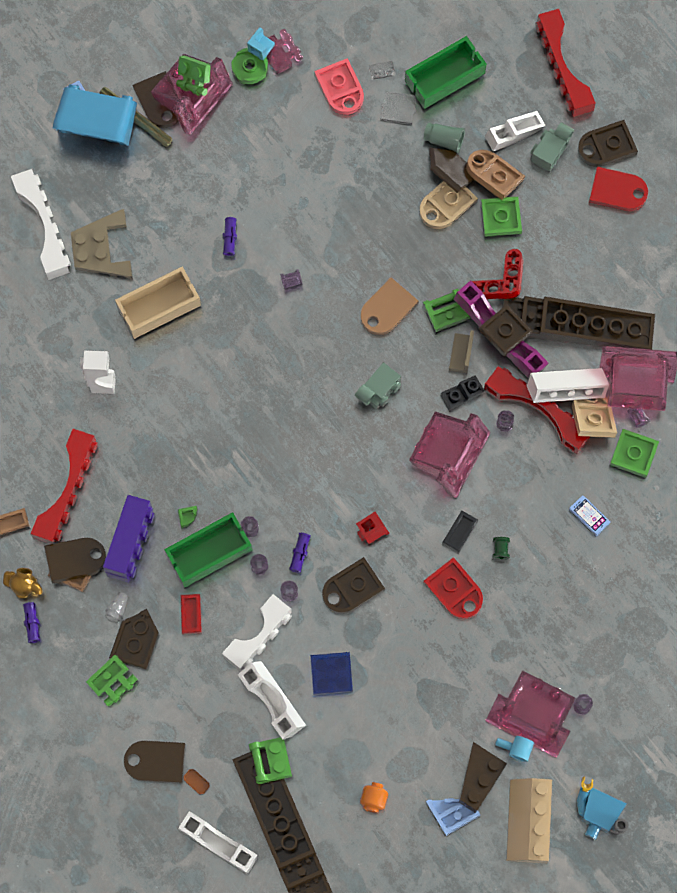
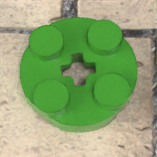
M244 48L238 51L232 60V72L241 84L257 83L266 77L268 71L267 58L265 57L264 60H261L250 53L248 48ZM247 63L255 65L252 69L245 68Z

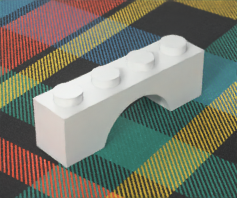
M84 351V357L80 358V369H82V374L85 381H87V387H90L91 393L114 394L116 376L114 370L109 369L110 357L108 351Z
M274 594L260 608L264 618V626L260 634L250 640L234 639L222 653L223 658L240 672L254 662L252 660L256 654L260 655L266 648L265 643L269 639L273 640L279 633L278 628L282 624H287L292 617L290 615L292 613L291 608Z
M261 661L251 663L237 674L246 688L265 703L272 716L271 724L282 739L292 737L306 726Z
M190 811L178 828L180 832L247 875L258 859L257 854L228 838Z

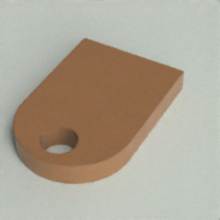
M488 150L473 152L466 164L469 175L501 200L508 196L525 178V175ZM474 159H478L482 163H477L474 161Z
M391 277L362 307L361 323L368 332L374 335H385L391 332L419 304V301ZM370 319H376L378 321V325L375 327H371L368 324V321Z

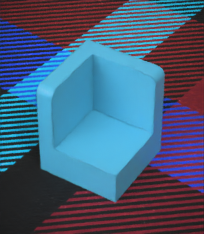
M259 27L247 42L248 51L259 59L264 60L275 46V42L264 36L263 29Z

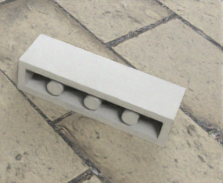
M602 368L531 373L527 384L533 403L605 398L609 387Z

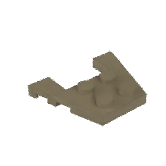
M124 209L71 232L75 270L98 274L100 272L110 276H123L127 279H133L130 261L111 263L107 230L127 227Z

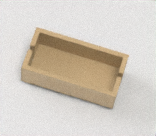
M183 266L115 300L117 308L124 321H126V325L134 339L201 306L200 297L193 284H191Z

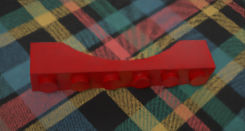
M555 9L538 14L537 22H535L538 33L541 32L542 45L548 51V61L554 66L555 79H559L561 84L560 92L562 96L565 95L567 110L571 111L573 117L594 111L596 102L590 87L579 81L570 72L563 60L560 40L565 23L560 10Z
M498 366L486 381L484 390L498 400L520 401L541 411L554 425L561 444L575 454H578L590 438V436H578L574 416L567 411L563 412L555 402L533 403L527 383L522 379L513 377L508 369H502Z
M72 429L66 444L70 462L66 487L55 504L37 516L31 531L33 539L47 544H54L56 541H60L63 530H61L64 523H67L70 516L68 512L70 506H73L76 502L77 495L75 493L77 488H81L83 484V473L89 469L91 462L89 458L91 453L94 454L98 443L94 435Z

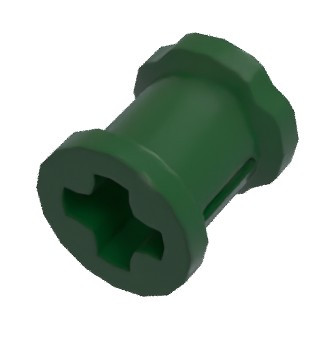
M494 537L495 552L492 558L498 560L509 559L508 543H510V538Z

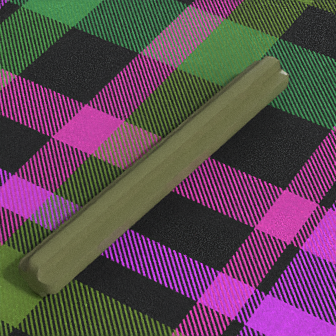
M103 87L99 92L100 94L118 97L107 87ZM136 110L134 123L165 147H168L172 143V138Z

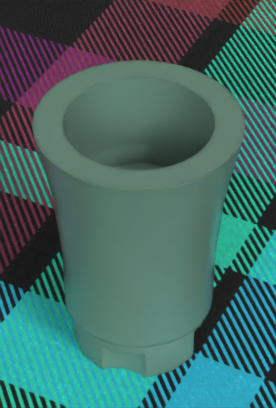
M428 123L424 131L423 140L459 153L464 140L465 128Z

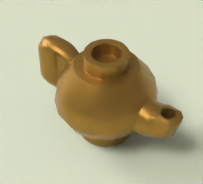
M18 568L16 573L13 571H6L4 573L3 584L10 587L18 598H27L32 592L38 595L42 594V587L32 575L31 569Z

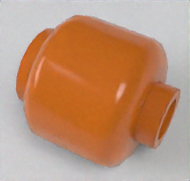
M372 782L371 785L364 786L360 798L363 810L379 813V811L385 809L388 792L383 789L384 785Z

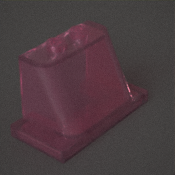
M186 54L182 55L210 64V81L204 84V88L207 89L205 96H197L192 91H184L176 85L177 80H183V76L178 74L179 59L151 91L156 101L176 114L185 134L191 135L233 85L221 58L216 57L212 63Z
M603 346L599 368L603 369L606 378H608L607 406L665 411L668 382L674 383L677 372V352Z
M435 411L430 422L425 427L421 439L416 444L409 461L412 465L436 476V480L451 497L457 498L490 435V431L478 415L471 413L467 421Z
M522 670L509 697L506 698L498 694L486 721L513 736H521L533 741L534 747L557 758L570 733V730L562 727L576 698Z

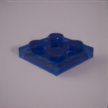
M350 652L310 655L313 695L353 692Z

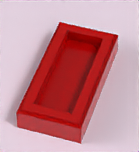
M200 594L181 595L182 635L202 634Z

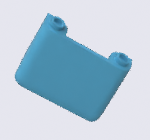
M71 84L68 87H64L52 129L67 134L68 132L70 134L129 146L137 102L133 101V97L122 95V98L79 90V86Z

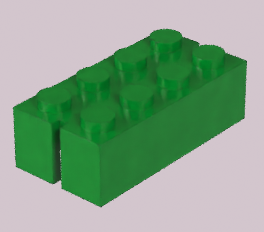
M467 36L405 71V82L413 94L416 92L415 97L424 109L486 73V62L478 51L475 52L476 48Z
M232 512L169 546L164 551L185 588L253 551Z

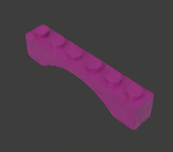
M471 280L454 297V300L479 327L496 314L485 295ZM524 341L507 354V357L528 379L531 373L542 372L549 364L535 348Z

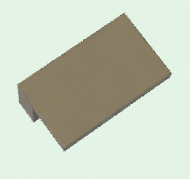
M471 330L470 335L455 333L449 371L468 373L474 331Z

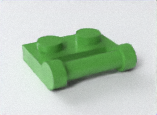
M454 289L452 293L434 300L423 302L424 309L435 332L470 319V316L457 302L436 311L432 309L454 300L456 293L459 291L458 289Z
M279 737L249 744V750L252 751L257 773L255 777L257 784L292 777L284 739ZM262 749H266L270 774H265L260 754Z

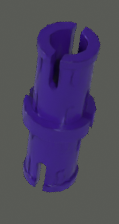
M234 217L225 218V232L222 234L224 239L223 255L225 256L235 255L237 219Z
M299 532L296 547L292 551L293 557L289 567L290 571L301 573L304 558L308 554L307 547L311 535Z
M28 602L23 604L25 614L24 626L27 630L28 643L40 642L38 630L40 623L36 615V604Z

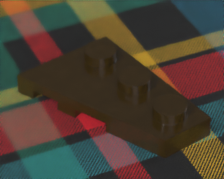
M473 742L459 799L460 804L474 813L478 811L507 765L506 762Z

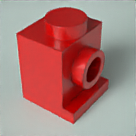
M376 511L356 523L359 528L357 534L362 541L366 540L368 544L384 534L386 536L390 534Z

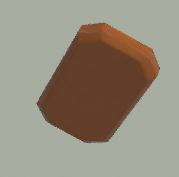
M189 769L184 775V781L198 794H204L209 789V782L196 770Z

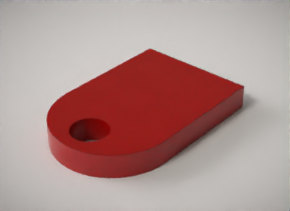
M597 167L589 203L624 211H635L645 204L648 196V187L639 176ZM635 191L642 192L643 197L636 198L633 195V193Z
M454 557L423 581L447 612L457 619L472 618L482 607L483 595L480 588ZM472 602L475 605V609L472 612L466 611L464 609L465 603Z

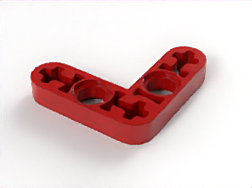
M511 249L506 253L503 280L472 281L485 295L486 299L516 298L520 294L523 272V256L521 251ZM511 271L518 272L515 276L508 275ZM511 283H513L514 288L511 291H509L511 289ZM491 287L498 288L495 292L488 291Z

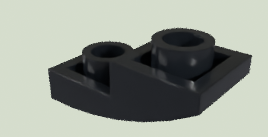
M475 375L459 382L457 386L443 391L440 396L450 411L484 393L485 390Z

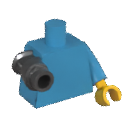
M582 777V787L577 797V807L579 815L582 816V822L589 825L585 835L596 840L600 830L606 833L610 831L614 834H624L628 830V822L618 817L627 803L592 788L593 779L590 784H585V777Z

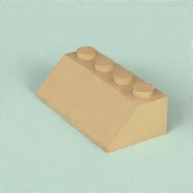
M527 778L510 780L506 861L548 863L552 796L551 779Z

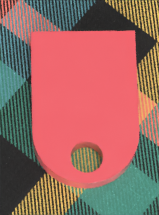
M348 58L314 71L322 92L334 112L341 115H350L361 108L364 101L363 89ZM352 101L354 106L347 108L344 106V103Z

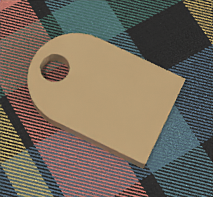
M443 181L422 200L420 204L421 220L430 228L444 229L478 201V198L467 187L456 193ZM428 213H434L437 216V218L435 220H429L427 219L426 215Z
M606 396L605 398H594V401L588 399L573 400L572 410L578 436L616 437L617 429L612 407Z

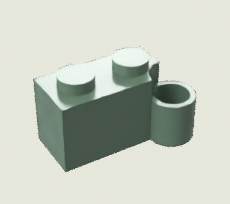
M562 122L558 125L556 131L552 128L549 131L545 129L540 137V143L535 144L530 152L532 154L531 162L550 172L569 144L574 129Z
M383 362L368 381L357 390L355 397L366 406L370 404L377 410L388 402V396L392 392L395 393L400 388L401 375Z

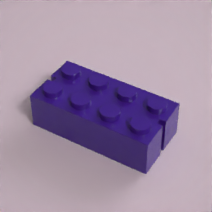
M127 495L103 565L107 577L128 583L131 578L135 577L137 570L135 564L137 560L141 559L143 553L141 546L143 541H147L149 535L147 528L149 523H153L155 517L149 500Z

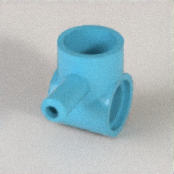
M515 736L513 743L497 738L495 745L509 750V756L515 761L528 762L534 742L521 736Z

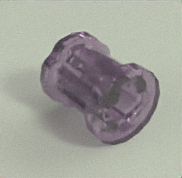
M299 269L289 274H280L284 290H287L290 286L303 285Z
M642 403L634 405L627 410V413L631 415L635 422V428H640L651 421L644 413Z
M503 410L498 414L496 425L502 432L510 431L513 428L514 415L511 411Z
M251 516L245 517L241 521V528L248 538L255 537L259 531L258 521ZM248 524H252L251 530L247 529Z
M256 554L251 558L252 572L256 575L265 574L268 570L267 558L262 554ZM258 561L262 563L261 568L257 567Z
M293 581L282 583L280 588L282 598L287 602L296 600L298 597L296 583ZM286 589H293V594H286Z
M587 694L579 695L573 704L574 711L579 715L587 714L593 706V701ZM581 700L584 701V704H588L585 709L582 708V705H578Z

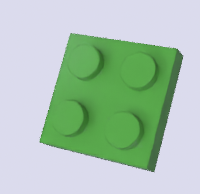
M505 197L503 200L500 198L481 199L484 236L522 234L518 197Z
M622 429L610 465L646 478L659 441Z

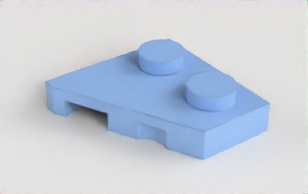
M447 798L445 800L426 801L445 836L480 816L479 811L474 813L460 804L459 799Z

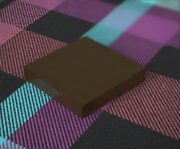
M505 305L478 329L503 356H506L533 332L508 305Z

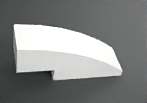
M538 111L509 119L503 125L490 128L485 138L492 151H496L531 136L545 128L546 125Z

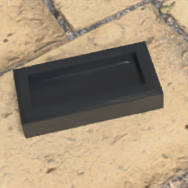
M461 510L442 544L459 554L476 526L478 519Z

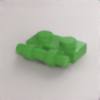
M185 55L179 56L178 74L183 76V80H177L176 85L184 91H192L197 96H205L207 89L204 88V84L210 81V64Z
M114 655L86 683L99 697L105 692L107 693L108 697L104 700V703L109 707L113 702L119 701L120 696L126 690H130L138 679L134 674L127 679L124 674L129 669L117 655ZM119 680L122 684L113 691L111 686Z

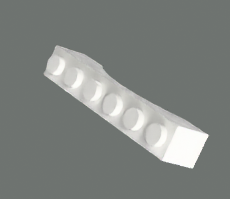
M30 169L12 175L11 178L19 200L33 208L44 224L45 242L40 258L48 280L70 273L68 266L71 264L68 255L64 256L62 250L65 249L62 239H57L56 236L59 233L57 225L50 220L53 214L50 206L46 207L44 203L47 201L44 190L40 191L38 187L41 185L38 174L34 175L33 170Z

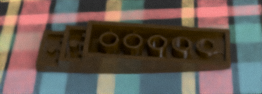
M524 296V298L503 299L502 308L508 305L533 331L528 336L529 338L614 348L652 350L655 314L546 296L543 299Z
M262 749L260 754L265 774H270L266 749ZM252 751L232 759L288 893H333L285 780L280 779L257 784L255 778L257 773Z

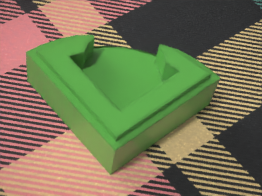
M197 506L178 509L181 529L189 527L194 522L197 516Z

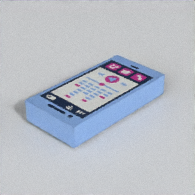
M583 495L569 508L596 537L610 524V521Z

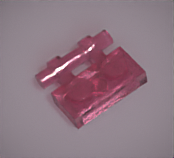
M282 29L279 32L282 37L279 40L275 35L268 37L275 42V46L266 58L276 74L292 66L290 59L295 57L297 62L303 59L300 48L292 41L293 37L290 33H287L286 29ZM287 45L290 51L285 52L283 46Z

